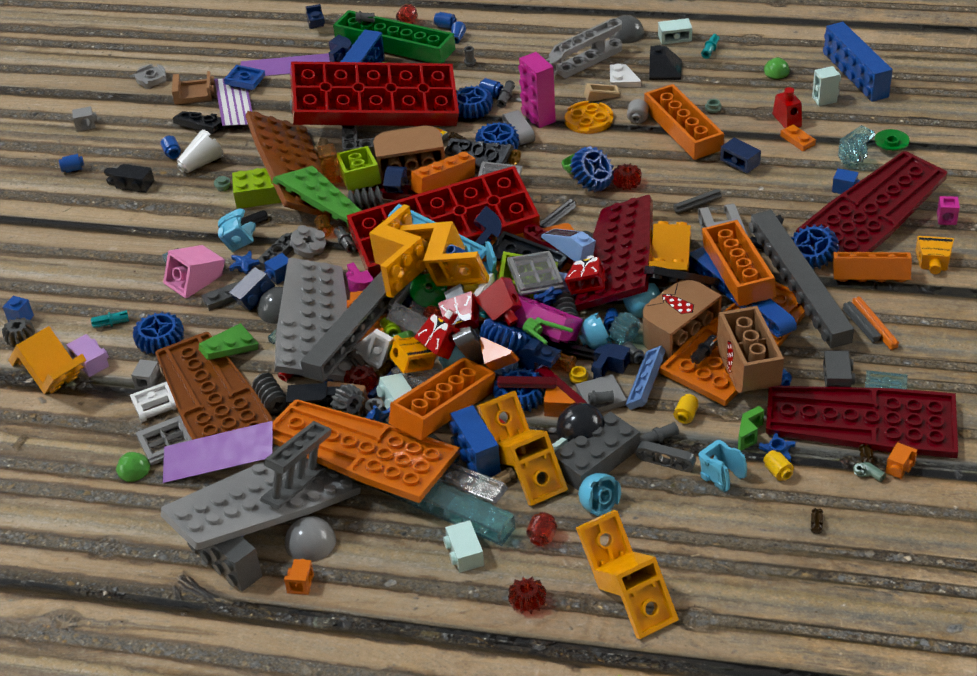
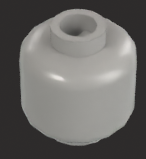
M641 99L631 101L628 105L627 118L633 123L645 122L648 118V104Z

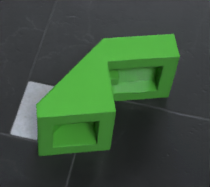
M760 406L742 415L738 437V449L740 451L757 443L758 427L762 426L764 421V410Z

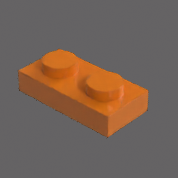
M794 124L780 131L782 138L801 151L816 145V139Z

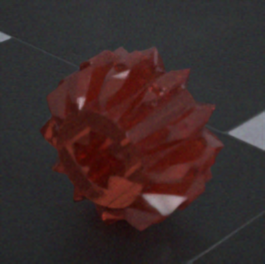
M624 163L614 169L613 182L617 188L631 190V188H637V185H640L642 172L637 165L632 166L631 163L629 165Z
M358 364L357 367L351 366L350 370H346L344 383L366 386V392L369 393L377 384V375L373 367H368L367 364L364 366Z
M523 576L521 581L515 579L513 585H510L508 601L514 611L520 609L521 614L525 611H529L532 614L533 610L540 611L541 605H545L546 589L542 586L540 580L534 581L533 576L529 579H525Z

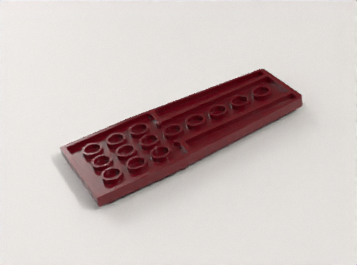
M903 151L829 202L797 228L796 232L799 233L800 228L806 229V225L813 227L815 224L819 227L822 224L824 228L829 227L830 231H833L838 238L839 251L837 252H872L887 240L947 179V171L907 151Z
M650 195L631 198L622 203H614L600 211L593 233V239L596 240L593 256L600 258L605 270V289L577 294L575 300L577 311L648 291L650 275L644 274L645 266H649V261H652L653 200Z
M770 387L766 434L774 436L777 433L780 437L860 448L859 446L864 444L865 446L870 445L872 450L890 453L898 442L917 449V455L957 458L956 393L896 388Z

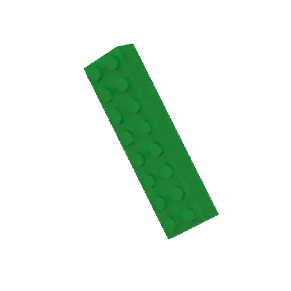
M348 10L333 25L335 37L337 35L344 36L351 41L352 45L364 30L382 32L384 52L423 62L443 64L456 49L454 33L378 16L369 17L375 19L374 23H359L355 19L356 12Z

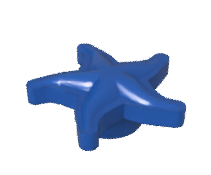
M248 251L244 256L232 255V260L236 262L229 266V270L238 269L240 272L248 274L252 266L259 265L260 262L259 259H252L251 251Z
M551 286L545 292L535 294L533 297L536 301L550 306L556 302L555 297L563 294L561 289L554 290V287Z
M374 405L373 410L365 418L389 424L386 422V419L389 417L390 407L385 411H381Z
M775 433L768 444L759 443L761 450L765 452L776 450L781 452L791 462L788 450L796 446L795 441H785L782 438H778V434Z

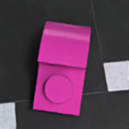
M354 262L347 264L348 272L346 277L349 291L357 292L366 289L373 280L368 270L360 272Z

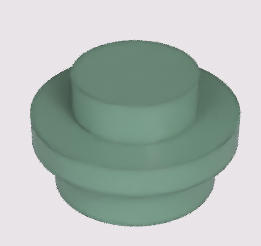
M709 99L705 104L706 111L710 113H717L722 108L720 101L717 99Z
M219 176L214 180V186L218 191H226L230 188L231 181L228 177Z

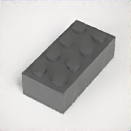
M611 411L603 416L604 427L602 429L600 426L596 431L592 432L593 437L578 436L555 451L565 481L578 491L587 476L594 473L608 474L633 455L640 443V431Z
M242 536L200 550L194 549L187 542L193 552L197 551L205 563L212 564L214 570L219 575L223 574L232 587L236 586L240 591H244L263 577L256 548Z

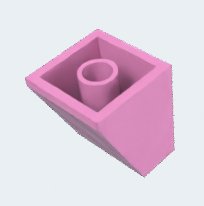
M203 245L169 250L163 283L184 298H188L222 276L225 259Z

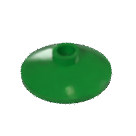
M886 129L875 135L876 145L889 151L905 149L910 142L909 136L900 130Z
M429 273L417 276L411 283V298L421 307L434 308L439 306V302L446 299L444 292L447 291V286H436Z

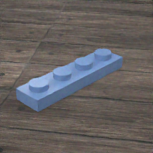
M662 346L646 351L626 402V406L630 410L643 407L647 403L665 354V349Z

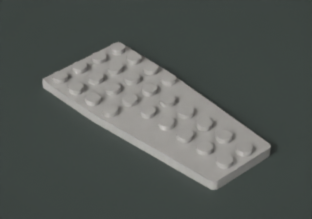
M296 258L288 259L276 328L274 372L304 376L300 361L341 317L344 311L347 310V297L341 266ZM346 356L327 379L352 383L353 364L350 361L351 358Z
M264 461L162 506L161 517L194 549L200 550L311 514L360 494L361 487L348 476L326 467L322 474L281 508L276 509L260 501L261 497L273 488L274 470L264 466Z

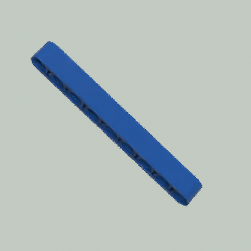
M701 247L690 252L689 266L699 275L719 278V286L714 287L738 305L705 248ZM772 299L739 306L740 308L758 306L770 332L777 338L797 329L794 317Z

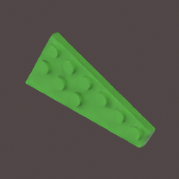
M313 166L273 177L272 183L276 185L280 183L286 187V191L299 194L303 201L322 212L328 211L332 214V218L345 221L347 226V215L362 211Z

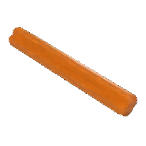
M854 297L852 303L881 334L880 338L890 350L897 349L899 341L861 297Z

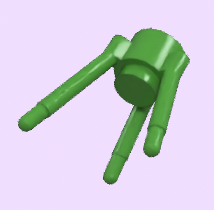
M539 317L535 320L528 318L522 329L545 345H547V341L540 336L543 331L542 324L573 332L572 328L545 321Z

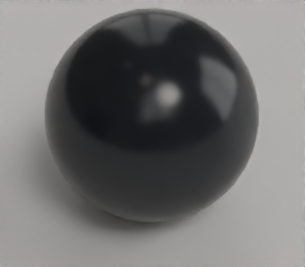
M572 404L565 408L558 418L559 439L563 437L568 442L578 436L591 438L593 437L592 432L596 431L600 426L603 429L604 417L596 407L590 404Z

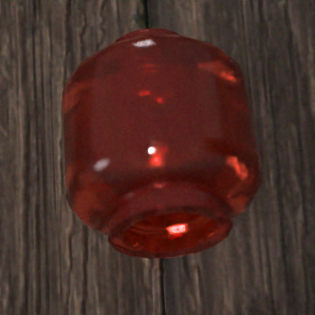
M410 4L402 5L396 14L397 21L413 24L418 17L416 8Z
M540 512L531 517L526 534L531 539V543L542 546L553 541L558 525L552 515Z

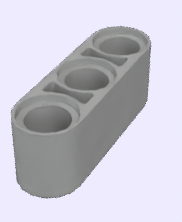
M519 110L502 115L503 123L507 122V125L512 124L511 126H515L514 129L518 130L516 133L519 134V146L535 141L532 127Z

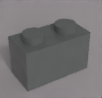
M824 351L823 372L825 387H851V385H855V373H851L853 371V359L849 358V351Z

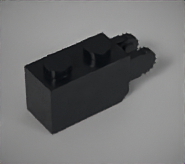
M122 164L118 168H107L104 170V174L109 176L106 179L107 183L115 185L116 189L146 193L155 181L150 167Z
M327 383L288 385L286 405L288 407L294 400H301L327 408L333 407L330 404L333 401L332 396L336 394L335 389H340V387H328Z

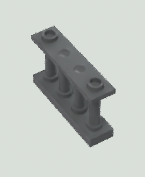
M313 421L265 458L264 466L274 470L273 488L265 493L260 501L279 509L326 470L325 466L317 463L319 445L331 436V428Z

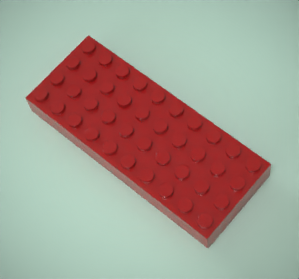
M291 61L290 82L293 125L457 126L459 109L453 64Z
M515 166L347 215L349 230L364 268L368 270L373 279L381 272V267L375 263L369 233L387 219L390 212L398 204L408 205L410 210L436 223L453 221L458 233L474 242L483 232L473 222L485 206L498 215L501 221L500 235L503 231L514 235L524 233V227L529 224H535L540 227V216Z

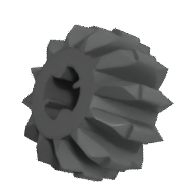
M17 317L15 320L10 319V322L5 323L4 328H2L4 341L12 347L35 334L32 322L26 320L25 317L21 319Z
M341 384L340 389H335L336 394L332 396L333 401L330 404L333 406V409L353 415L360 413L359 409L363 406L362 401L365 399L362 396L363 391L352 384Z

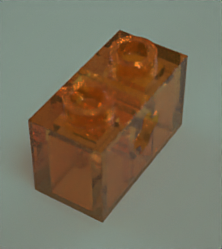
M334 143L317 146L322 175L332 184L341 182Z

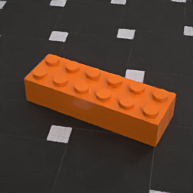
M674 84L644 93V101L649 106L648 114L694 160L721 151V146L724 145V133Z
M738 220L702 228L703 246L738 306L749 305L750 303L776 297L775 277Z
M463 357L391 402L389 424L412 435L414 438L422 440L451 421L450 413L474 405L493 392L496 372Z

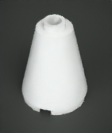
M202 129L177 159V167L181 172L189 173L223 156L221 146L215 138L212 140L209 137L211 134L208 131Z

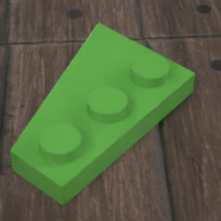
M240 323L199 343L198 350L207 360L258 350L259 343Z

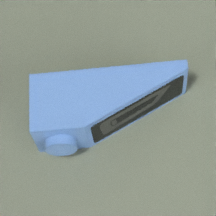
M552 229L541 235V238L575 262L584 260L590 255L593 256L596 240L582 231Z

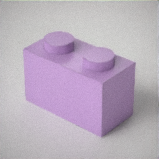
M87 334L66 344L72 359L80 354L84 355L86 362L83 364L84 368L82 370L88 377L109 367L107 361L109 356L104 348L101 349L97 341L91 339Z

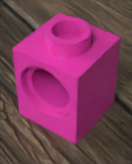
M939 196L937 208L939 225H957L960 209L958 197Z

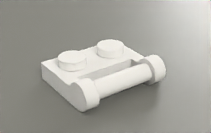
M167 382L130 395L141 423L147 421V418L169 410H177ZM169 401V402L166 403V404H163V405L157 406V407H155V408L146 410V409L151 408V407H153V406H156V405H159V404H162V403H165V402Z

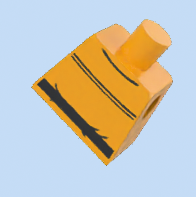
M917 236L915 252L920 268L929 270L932 274H939L941 271L948 270L954 238Z
M399 335L393 337L390 358L403 374L432 369L436 354L414 337L401 338Z

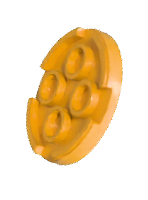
M582 101L568 108L564 121L566 126L574 132L582 134L599 133L612 125L613 111L608 105L601 102L597 104Z

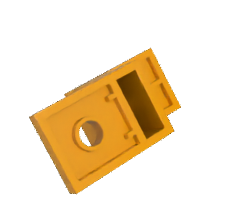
M405 204L369 233L375 263L381 267L386 296L391 298L426 269L423 262L425 253L422 237L400 230L402 225L413 224L410 206Z
M453 221L401 226L400 230L422 237L425 253L423 262L436 286L489 282L490 277L478 251L446 253V248L451 244L465 249Z
M658 221V224H653L652 261H649V266L689 273L690 243L692 238L691 225H687L686 222L669 224L667 221Z
M50 326L17 344L8 361L12 366L23 364L44 394L50 391L52 394L59 390L64 382L68 384L77 378V375L81 373L80 370L84 368L83 364L86 362V358L83 354H80L72 359Z
M516 391L509 392L477 406L480 417L499 445L500 464L515 467L529 506H533L568 490L548 432L529 429ZM505 412L508 419L502 424L499 421V415ZM540 472H543L546 476L545 482L539 484L537 481V475Z
M612 510L576 527L598 588L621 596L636 638L642 639L679 620L656 557L632 551L617 510ZM606 533L609 541L603 546L600 543V537ZM649 602L654 604V610L651 614L646 612V605Z

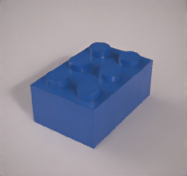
M471 405L450 413L451 422H449V427L453 433L451 442L452 445L460 447V458L463 462L466 461L470 475H474L478 481L482 475L492 477L500 473L499 445L475 407Z

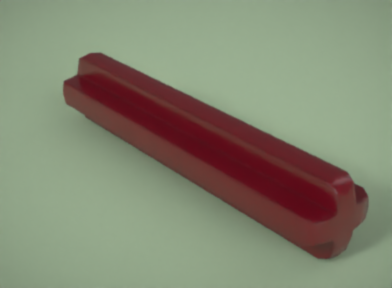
M499 376L497 385L499 388L555 389L557 379L556 377Z

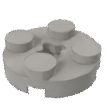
M152 64L142 66L137 70V74H135L136 82L144 86L145 89L165 83L167 80L165 68L158 64V67H153Z
M300 225L291 235L290 246L294 248V252L299 256L312 258L313 255H321L325 250V233L321 230Z

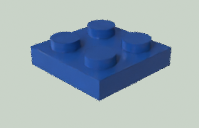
M236 65L224 78V84L231 87L254 90L265 77V70Z

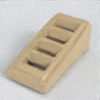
M586 83L584 96L586 101L590 102L620 97V92L616 85Z

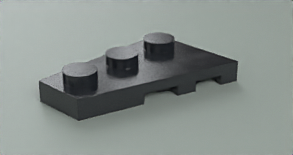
M182 111L173 117L174 124L190 127L194 130L203 129L210 134L216 133V131L223 127L221 117H217V114L213 113L202 116L200 112Z

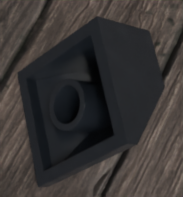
M650 46L649 80H681L682 59L667 46Z

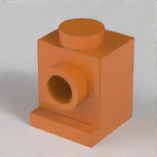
M897 442L887 459L885 473L902 479L905 472L909 473L911 468L914 467L918 450Z
M294 559L292 568L288 569L287 576L284 577L287 593L309 595L314 577L311 560Z

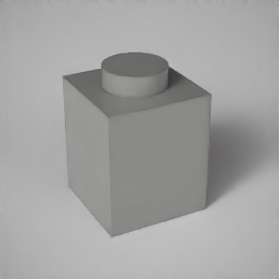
M140 359L131 376L135 389L145 390L156 386L162 374L158 361Z

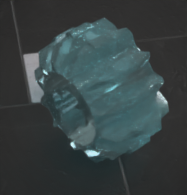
M857 137L852 140L848 138V141H842V145H839L838 157L842 160L843 164L848 163L849 166L852 164L857 166L858 162L863 163L864 159L867 158V145L862 139L858 140Z
M620 312L618 317H614V322L611 323L612 326L609 329L611 332L610 337L620 345L627 341H635L638 330L641 328L639 325L640 320L631 313Z

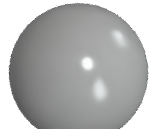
M307 516L296 520L289 527L285 536V549L288 555L293 559L311 560V562L326 557L336 544V535L331 525L324 519L315 516Z

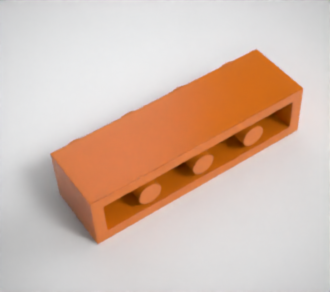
M460 152L454 156L446 157L438 162H433L430 165L411 171V190L420 194L475 176L476 158L467 152Z
M910 252L833 253V278L837 279V281L846 282L848 279L859 282L867 280L905 282L906 280H911L912 257Z

